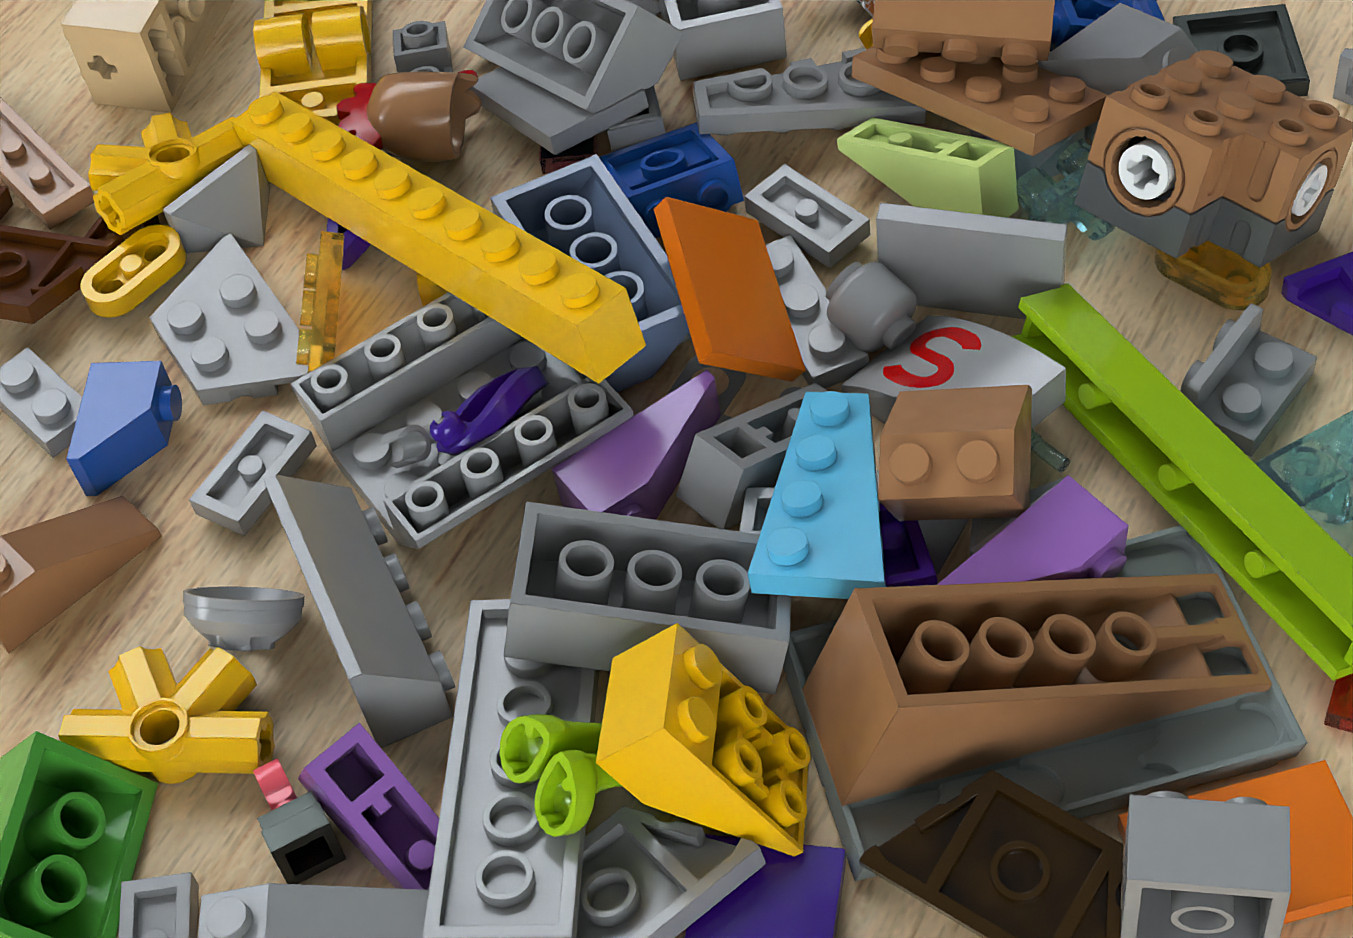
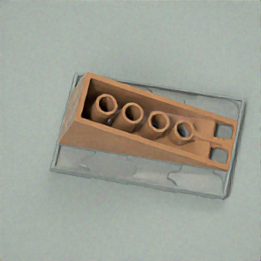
M1179 525L1126 540L1124 555L1127 557L1123 569L1115 578L854 588L839 619L790 632L783 670L787 674L786 679L803 729L805 728L806 730L805 735L822 786L826 789L825 794L842 845L846 849V857L854 881L877 876L860 865L859 860L864 851L875 844L880 846L915 823L914 819L937 804H945L961 794L962 788L990 770L996 771L1076 818H1082L1128 807L1130 794L1147 796L1157 791H1173L1182 794L1188 787L1271 768L1281 760L1296 757L1305 747L1307 741L1219 564Z

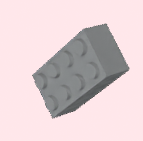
M526 501L510 598L503 657L610 671L613 657L678 623L697 642L707 645L715 653L719 662L745 686L753 688L756 692L776 694L789 645L791 596L751 593L748 570L760 534Z

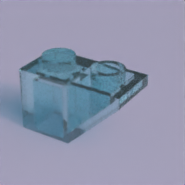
M1353 410L1255 462L1313 520L1337 525H1344L1353 520Z

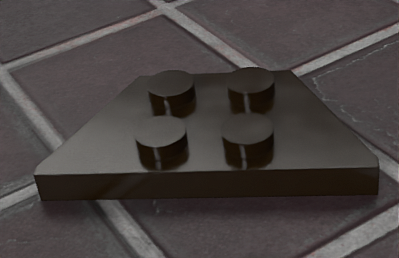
M990 770L962 788L961 794L947 803L937 804L914 819V824L880 846L875 844L864 851L859 860L860 865L981 938H1120L1123 844L994 770Z

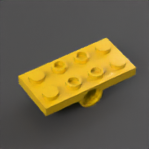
M264 0L263 19L255 20L253 25L255 50L261 69L259 98L276 91L338 126L341 120L338 119L336 105L343 99L354 97L353 89L355 85L371 83L372 0Z

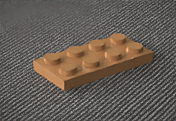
M873 47L854 55L852 60L853 78L1031 156L1040 153L1098 121L1107 96L1105 93L1086 86L1085 82L1079 78L1058 75L1039 67L1037 62L1031 66H1012L1003 63L999 57L977 56L976 60L970 62H956L945 59L942 53L919 51L918 55L914 57L902 58L890 56L884 53L883 49Z

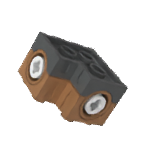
M1200 50L1192 54L1185 61L1180 60L1161 69L1154 76L1149 75L1128 85L1127 89L1121 92L1116 91L1106 96L1089 152V161L1086 162L1074 205L1176 259L1187 253L1188 249L1192 246H1199L1208 240L1224 249H1229L1239 254L1243 259L1261 268L1319 231L1334 192L1333 188L1336 187L1353 142V122L1339 116V111L1328 103L1317 100L1307 101L1291 92L1285 91V85L1273 77L1253 75L1233 66V60L1223 53Z

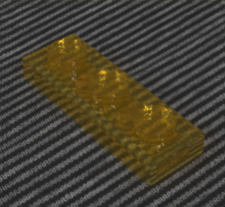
M321 231L319 254L307 253L303 288L315 289V291L303 290L300 326L311 327V330L299 328L296 365L308 366L307 374L334 359L344 247L343 233Z

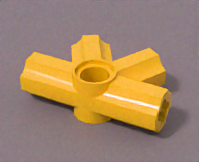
M169 112L151 117L149 125L141 131L144 147L98 144L90 154L91 163L88 178L91 189L98 191V193L93 195L94 204L108 228L122 235L163 212L166 206L241 151L244 147L231 123L235 117L232 116L192 137L187 121H180Z
M139 646L119 655L117 663L108 673L122 710L73 709L70 715L63 716L58 734L61 742L131 772H150L151 776L157 781L170 785L183 783L194 777L196 773L254 774L253 770L272 761L275 749L273 739L274 723L269 712L235 711L257 686V683L250 671L241 665L233 655L219 647L215 650L209 648L178 684L162 648L145 649Z

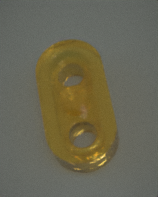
M1208 240L1199 246H1192L1188 249L1187 253L1177 259L1157 248L1155 249V265L1163 276L1224 308L1246 310L1250 303L1258 306L1268 296L1272 275L1269 263L1260 268L1243 259L1239 254L1229 249H1224Z

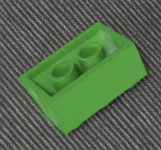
M35 731L0 758V938H116L120 918L121 882L132 880L158 783L38 731Z

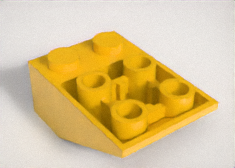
M678 623L613 657L596 764L644 805L739 838L754 841L756 844L794 857L803 853L805 818L807 816L808 766L811 760L810 747L803 735L797 729L786 725L764 704L760 695L753 688L741 683L719 662L715 653L707 645L697 642Z

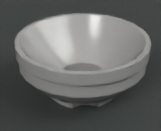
M217 586L190 588L183 591L184 616L202 636L209 640V647H219L224 650L234 651L270 650L275 648V642L289 633L302 619L304 594L282 589Z

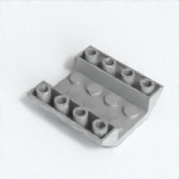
M450 292L290 383L293 392L337 467L370 508L374 507L379 520L399 545L420 549L634 416L632 408L605 379L599 384L589 377L582 379L571 366ZM538 366L550 383L531 398L509 425L457 456L438 452L436 441L431 444V452L425 460L394 468L391 464L400 461L404 455L401 442L396 440L381 444V439L387 432L413 424L420 425L421 427L431 425L433 420L437 422L444 418L441 414L442 412H456L460 405L478 388L512 370Z

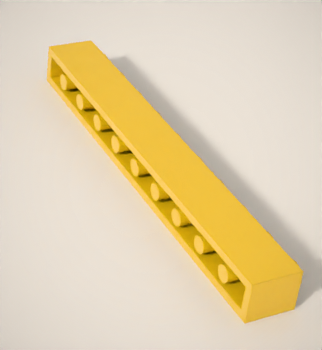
M274 91L269 95L254 100L245 112L231 121L243 147L251 145L257 150L267 181L598 384L646 346L625 287L282 94Z

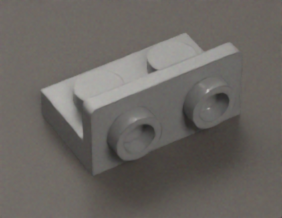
M1252 303L1249 304L1237 321L1229 319L1224 323L1215 339L1213 352L1205 362L1197 360L1192 364L1185 375L1180 390L1235 445L1250 457H1252L1313 375L1317 356L1260 331L1263 308Z

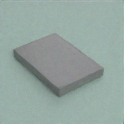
M502 67L479 77L477 84L469 88L481 99L482 107L554 155L593 137L649 107L645 90L641 88L604 110L593 114Z
M880 203L876 217L878 262L887 266L913 290L917 296V306L1026 319V315L1018 308L1021 297L1060 288L1065 282L1067 225Z

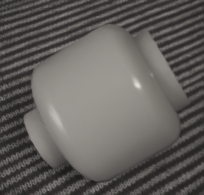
M859 262L852 263L833 280L826 291L825 297L829 300L827 307L828 320L845 333V336L857 348L867 353L880 350L884 346H887L892 351L906 340L917 326V323L912 319L917 306V296L911 288L881 262H869L865 265Z

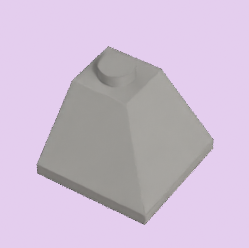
M1119 3L1050 52L1048 61H1038L1037 63L1039 67L1058 75L1079 78L1085 82L1086 86L1110 95L1116 91L1121 92L1127 89L1128 85L1149 75L1154 76L1158 74L1161 69L1180 60L1185 61L1198 50L1181 27ZM1099 120L1087 126V137L1091 142H1093Z

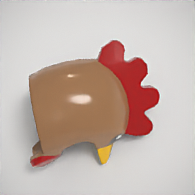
M463 70L458 73L440 71L402 72L383 75L377 84L359 83L354 86V97L343 99L336 105L338 119L341 120L338 126L379 150L382 149L386 153L402 159L422 162H444L458 159L463 147L466 119L477 114L482 106L481 99L473 91L469 90L479 80L477 72L473 70Z

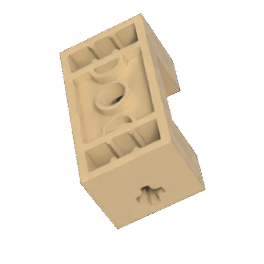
M75 0L72 7L65 13L61 26L79 65L81 76L85 80L95 104L172 113L234 0Z

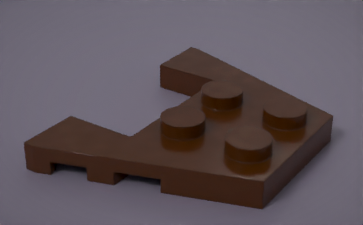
M0 186L1 220L13 206L9 189L6 186ZM101 215L84 237L0 225V319L35 324L79 291L84 274L132 234L147 226L160 225L158 215L122 235L110 230Z

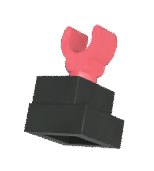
M278 758L253 770L257 782L272 810L257 818L263 830L261 833L287 884H299L347 859L320 803H317L312 791L297 798Z

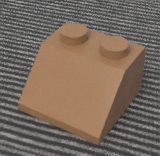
M1010 385L900 391L880 435L878 501L898 521L1019 517L1030 507L1031 386Z

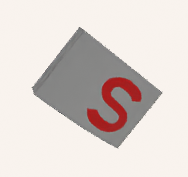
M926 316L917 324L914 332L892 351L889 348L885 349L844 382L841 387L842 393L869 394L872 415L885 424L900 391L1030 385L1032 388V430L1066 401V368L1040 351L990 327L948 316Z

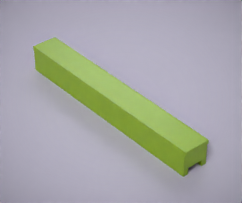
M1069 283L1061 285L1060 288L1021 297L1018 308L1026 315L1022 333L1011 337L1040 351L1066 368V401L1063 403L1065 408L1333 681L1353 674V557Z

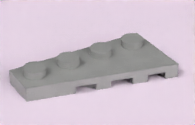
M865 48L842 52V61L817 66L812 58L790 62V67L780 74L771 75L763 68L694 81L693 103L699 134L731 135L739 132L760 131L783 133L791 130L823 128L841 130L847 127H857L872 117L905 124H925L926 109L853 78V56L865 51Z

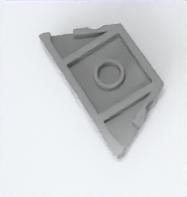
M231 233L224 236L149 317L157 335L203 405L230 402L241 396L259 398L278 395V385L292 383L323 365L321 359Z
M623 806L585 836L576 938H675L766 864L761 849L754 841L744 838L740 839L737 846L706 838L702 827L680 821L662 822L657 820L653 814Z

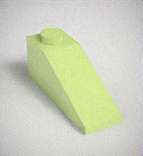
M874 117L837 139L839 151L914 207L1007 218L1019 210L1014 148L999 141Z

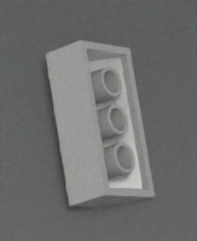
M486 0L463 48L595 114L641 88L645 90L657 84L666 66L672 59L683 31L626 0Z
M273 475L263 479L375 742L380 748H384L452 718L453 715L444 692L455 688L453 678L440 650L430 655L426 652L422 641L432 637L431 631L418 602L415 601L408 605H405L400 593L410 589L396 554L393 553L386 557H383L378 546L388 542L374 507L362 511L350 487L281 475Z

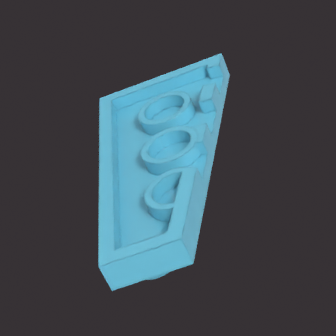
M836 391L805 392L748 570L751 593L849 599L854 588L886 587L869 394L840 393Z

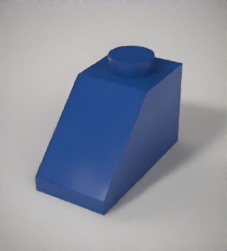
M162 361L91 363L66 458L86 496H98L168 446L173 421H178L181 417L182 396L179 387L172 385Z

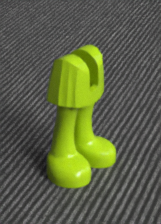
M545 714L519 716L508 723L502 732L500 741L502 768L506 776L514 783H527L539 780L535 794V814L540 827L545 833L553 837L575 834L587 824L594 807L595 795L605 789L622 786L596 764L602 723L565 721L556 716Z

